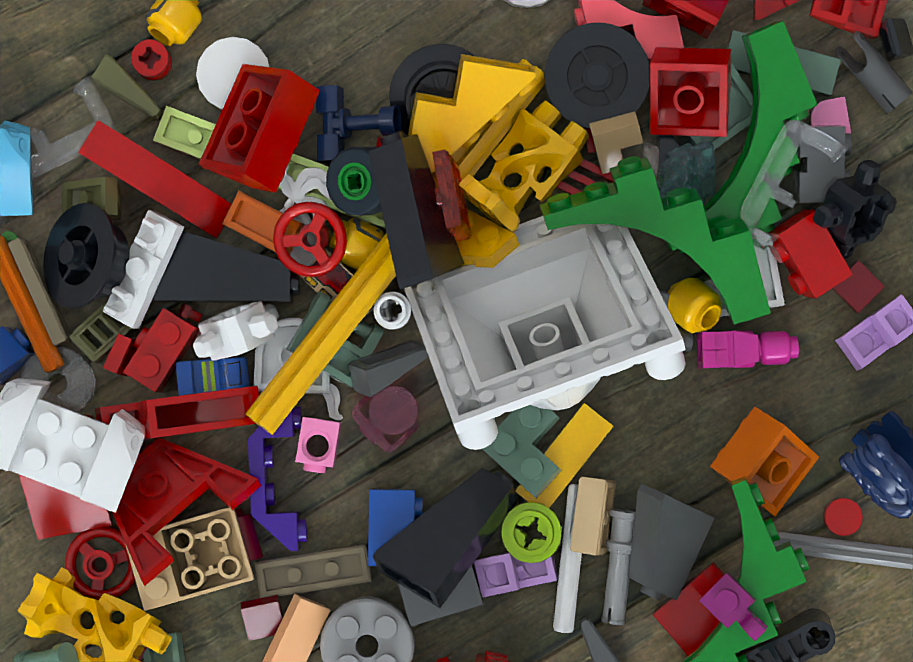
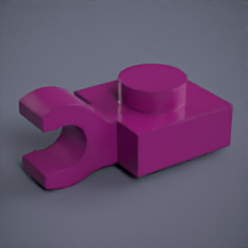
M729 572L699 600L725 627L729 628L737 621L754 641L767 630L768 626L748 608L756 598Z

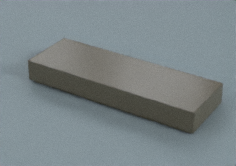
M22 238L8 242L7 244L53 345L62 347L73 342L68 337L71 333L59 306L47 289L44 273L30 242Z
M366 544L254 562L260 598L278 595L279 597L372 582Z

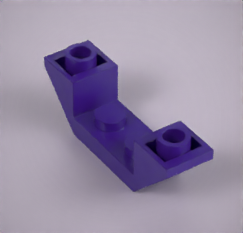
M294 406L273 435L259 426L248 438L249 475L258 478L261 487L250 495L251 515L290 551L300 550L301 542H307L306 519H300L299 511L269 512V506L276 503L275 484L268 483V468L274 467L273 445L266 444V438L295 437L296 429H301V406Z

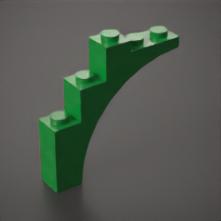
M775 21L741 36L751 72L753 92L751 121L742 151L731 173L710 201L703 206L709 229L714 228L717 222L725 219H742L750 233L757 237L775 229L773 223L782 220L766 177L770 176L771 180L782 178L792 173L791 166L800 163L783 120L787 119L789 124L800 121L810 115L808 109L818 105L784 21ZM664 240L667 248H669L670 250L674 251L678 249L671 243Z
M638 156L628 157L620 160L617 163L618 166L609 168L613 183L596 182L586 186L583 192L573 195L568 193L556 194L548 198L547 203L540 204L548 230L577 224H611L638 229L671 243L688 254L711 277L720 292L725 308L734 325L771 314L751 233L742 219H725L717 222L714 228L709 229L702 200L695 188L690 190L688 188H677L666 194L667 197L660 198L653 168L647 157L642 159Z
M746 476L731 482L741 514L743 533L741 570L737 581L756 598L748 608L768 626L767 630L754 641L737 621L729 628L719 622L703 644L682 662H749L746 654L738 656L737 652L778 636L776 625L782 623L774 602L766 603L765 599L807 582L803 572L810 568L802 549L794 550L790 541L775 547L774 542L780 540L779 534L772 518L764 520L758 507L765 504L757 483L749 484Z

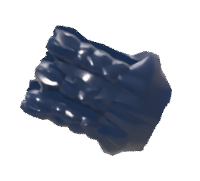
M889 411L882 417V422L872 421L866 428L867 431L863 429L857 431L851 439L857 448L853 450V454L846 452L845 455L839 457L838 461L841 468L854 477L864 494L871 496L872 501L878 507L894 517L903 519L909 518L913 514V433L910 427L903 424V420L895 412Z

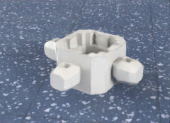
M262 301L231 308L199 323L198 327L200 330L193 343L196 355L202 358L210 357L212 361L237 356L275 338L274 332L278 327L277 321L279 319L277 308L271 304L263 305Z

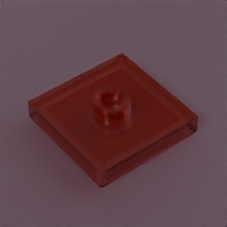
M446 149L434 151L432 155L438 187H435V195L439 210H443L446 228L457 241L471 239L472 233L465 195L458 185L462 181L459 166Z

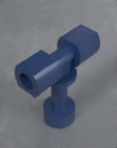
M337 85L316 87L320 90L316 99V113L323 115V134L317 135L318 162L331 163L337 154L344 150V139L350 138L352 131L380 129L382 136H388L402 130V117L398 106H382L379 114L352 116L349 109H344V88Z

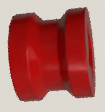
M147 39L138 43L132 51V65L143 78L150 81H158L169 74L172 68V58L162 43Z

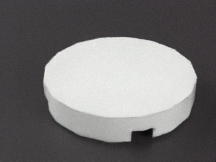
M228 37L217 40L205 49L198 61L196 77L199 89L209 103L220 110L223 109L242 64L270 67L267 57L259 46L244 38Z

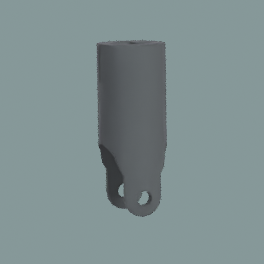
M855 31L853 37L864 50L867 64L857 62L840 46L835 49L836 54L885 113L888 114L909 97L913 91L861 32Z

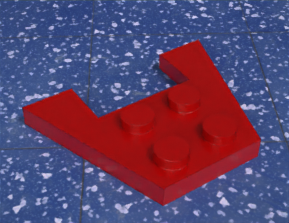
M157 438L138 454L117 511L112 513L144 586L174 562L171 554L153 537L158 531L208 489L233 511L261 487L258 478L162 438Z

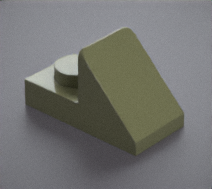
M98 177L62 182V214L74 205L90 203L102 208L111 220L120 219L121 186L118 183V178Z

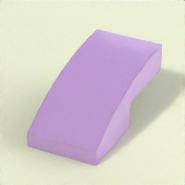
M901 294L835 341L856 371L860 370L913 333V309Z
M509 552L474 561L482 597L516 591L520 588L558 580L553 555L537 563L522 562L513 557Z

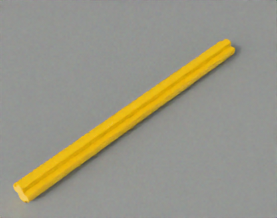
M521 59L519 64L531 65L525 59ZM532 66L536 72L535 79L537 83L524 96L517 94L508 102L509 109L496 122L489 120L480 128L481 135L468 148L461 146L452 154L453 161L444 171L439 174L432 173L445 212L460 194L457 191L458 184L468 174L472 177L475 175L513 126L520 111L523 108H527L544 86L545 73L537 66ZM387 232L245 413L252 421L271 435L274 434L395 278L396 273Z

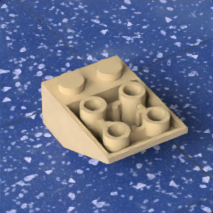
M229 507L167 524L153 537L171 554L174 562L146 586L142 583L127 548L144 611L254 580L235 509L232 511Z

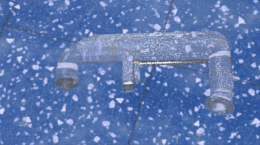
M90 77L81 80L73 92L74 94H79L84 100L94 123L52 144H49L43 130L39 131L35 127L30 129L31 138L38 150L37 153L31 155L32 179L80 156L81 154L78 151L98 120L115 130L114 123L101 96L91 83Z
M790 120L784 124L741 207L740 219L744 221L750 230L753 245L762 250H765L767 247L771 248L774 244L771 240L772 235L756 228L770 199L773 198L791 208L796 203L795 200L791 199L793 194L778 186L801 141L827 154L832 163L841 158L848 150L847 145H842L833 137L799 120Z

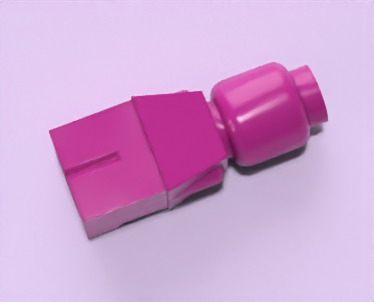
M752 330L696 333L698 369L754 367L755 362L759 361L763 365L787 364L790 359L798 358L799 355L797 336H789L786 331H764L759 336L754 334Z

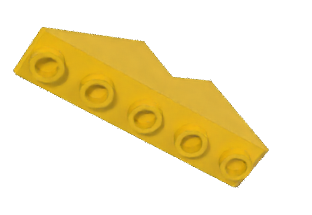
M461 54L453 98L415 93L408 136L418 135L431 173L439 174L444 171L453 161L452 154L461 146L468 148L481 135L480 128L489 120L492 122L499 120L509 109L508 102L517 94L524 96L537 83L535 79L536 72L531 65Z

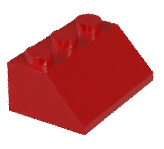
M242 64L198 165L248 187L276 193L279 184L285 176V170L292 154L299 144L307 119L314 109V103L320 90L290 70Z

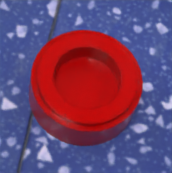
M836 498L831 500L824 508V524L834 534L848 536L855 533L861 526L863 519L862 511L853 500Z

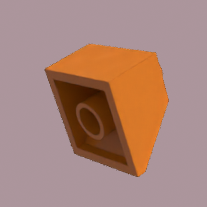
M754 407L741 422L739 428L725 447L719 451L710 467L730 484L732 481L746 476L749 484L756 482L765 504L760 506L775 517L819 459V456L784 424Z

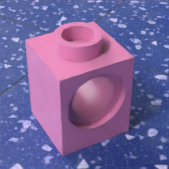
M302 417L295 462L304 463L303 470L325 473L326 467H335L342 422ZM314 435H322L328 441L329 448L323 456H315L309 451L308 442Z

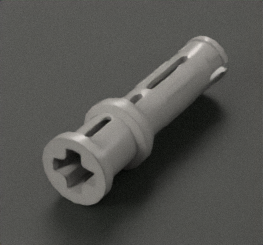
M611 508L609 510V515L612 516L610 539L606 540L605 543L607 551L610 552L603 615L601 617V622L603 623L610 621L612 625H625L626 622L625 614L630 581L628 573L636 512L634 510Z

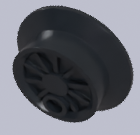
M607 23L584 24L567 32L552 48L545 67L546 90L552 104L562 116L570 122L577 123L579 126L590 128L589 123L636 112L646 98L650 85L649 61L641 44L626 30Z
M432 44L414 51L401 62L390 84L389 101L390 106H398L400 108L402 131L406 135L409 133L415 93L453 98L461 54L475 56L474 54L456 45Z
M90 203L74 205L59 217L49 234L43 259L44 279L52 298L64 307L81 308L90 304L96 298L107 297L112 294L111 291L114 287L120 286L125 277V267L129 260L128 241L123 231L112 224L110 217L102 208Z

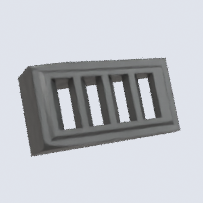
M409 340L350 362L348 366L354 390L368 397L379 393L429 357L425 345Z
M583 616L580 618L579 626L592 661L620 662L589 617Z

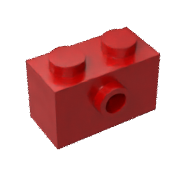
M803 209L768 232L767 235L772 242L769 244V248L773 256L779 263L784 262L790 273L787 278L793 290L798 295L802 294L805 297L816 299L853 274L827 228L824 229L814 223L813 216L815 210Z
M163 308L150 330L144 327L136 338L133 346L137 350L123 373L152 391L162 393L176 370V362L182 361L200 329L171 310Z

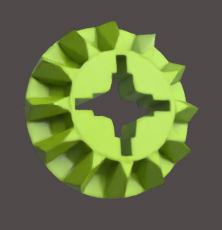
M527 502L513 508L505 517L502 525V540L507 551L516 559L526 563H537L548 559L561 544L562 527L556 513L544 504ZM536 518H539L537 530L547 538H535L527 548V534L522 532V529L517 528V526L529 527L536 521Z

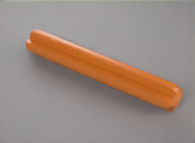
M0 235V280L43 370L48 373L56 371L64 365V361L57 346L53 345L5 238Z

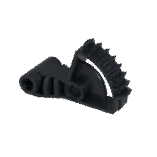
M811 608L778 626V636L737 653L738 656L746 654L748 660L756 662H804L815 655L828 653L835 644L836 636L829 616L820 609ZM817 627L819 631L822 630V633L816 636L815 633L810 632V629Z

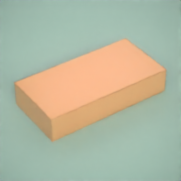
M294 594L262 662H307L331 610L323 604Z

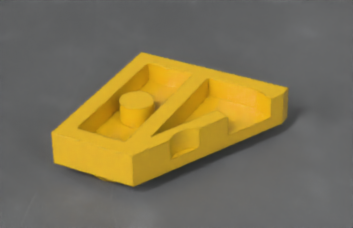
M465 207L449 219L464 265L470 264L476 267L494 268L519 246L515 233Z

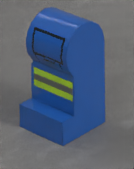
M247 357L223 358L213 361L205 359L176 362L179 396L250 387Z

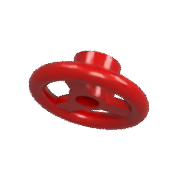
M301 202L289 207L280 216L274 229L273 243L279 260L287 269L301 276L318 277L329 273L341 262L347 247V233L341 218L331 208L317 202ZM304 213H315L311 223L305 225L299 234L285 235L288 224L295 217ZM326 219L332 225L336 236L335 249L330 257L325 251L331 239L330 232L324 225ZM309 232L315 234L317 238L315 245H311L307 240ZM301 246L305 251L314 255L319 265L307 266L298 263L290 256L286 247Z
M108 526L83 531L69 545L65 556V569L70 571L75 578L73 583L74 589L84 597L99 600L106 593L118 598L126 593L134 584L135 576L120 530ZM106 537L117 541L124 550L110 554L106 550H95L87 542L94 538ZM78 552L85 557L83 570L93 580L91 587L86 585L77 573L76 558ZM98 557L106 560L107 567L104 571L98 570L95 566V561ZM128 561V570L124 579L115 587L103 590L105 579L113 573L115 565Z

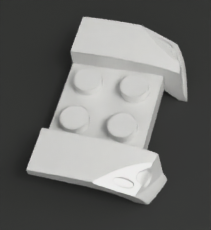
M18 378L7 382L0 392V469L18 473L116 513L142 446L145 426L123 409L113 415L108 425L43 400L42 398L50 386V381Z

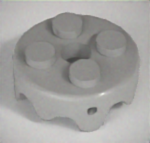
M373 596L358 597L338 606L326 621L321 633L320 651L323 662H412L415 636L407 615L398 605ZM363 635L375 637L378 642V650L370 656L361 654L356 646L359 637Z

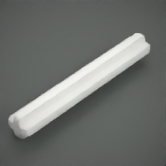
M570 484L567 494L553 622L554 631L561 633H572L574 630L582 553L572 552L570 544L578 484Z

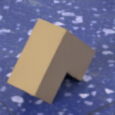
M635 111L589 123L602 174L610 172L609 168L618 166L617 163L623 159L620 149L643 143Z

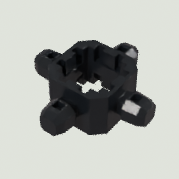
M873 160L862 161L858 165L854 176L837 179L829 187L823 205L817 207L813 216L814 223L824 229L827 228L830 235L833 236V240L844 259L852 256L857 244L873 241L882 232L888 214L893 213L897 204L896 198L878 184L881 173L880 165Z

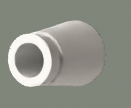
M386 292L374 304L375 319L384 328H401L410 318L411 306L408 299L401 293ZM395 303L396 305L400 304L402 307V312L398 314V317L392 313V306Z

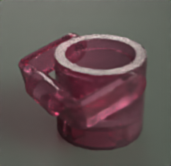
M387 386L371 397L365 396L351 411L353 419L360 425L358 429L373 445L377 443L386 453L394 452L420 427L415 423L419 413L418 401L411 391L401 386ZM370 400L368 409L370 419L367 420L359 410ZM408 430L393 445L383 437V433L395 435Z

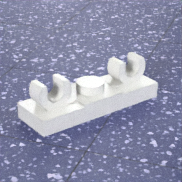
M147 211L139 232L134 239V243L130 247L129 260L125 267V277L120 286L112 289V294L103 309L104 313L130 328H140L184 226L157 211Z

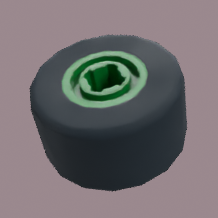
M351 147L339 152L331 161L326 174V187L330 199L341 211L349 215L359 216L382 212L369 151L378 147Z

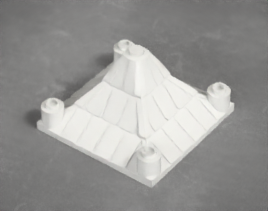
M541 216L519 224L518 229L514 232L519 246L494 268L476 267L470 264L459 266L436 278L404 288L455 430L464 447L477 450L489 446L498 434L494 418L504 414V412H511L527 405L557 411L570 408L579 403L594 388L602 376H609L628 369L634 364L645 362L648 374L658 380L672 379L684 370L686 363L683 351L686 349L683 338L627 227L611 224H577L548 230L544 218Z

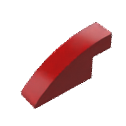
M99 120L96 122L78 151L79 154L216 239L219 237L225 227L222 223L232 205L231 203Z
M258 386L150 399L136 403L95 408L96 420L109 425L113 415L123 409L145 426L143 440L256 424L245 413L258 398L259 392Z

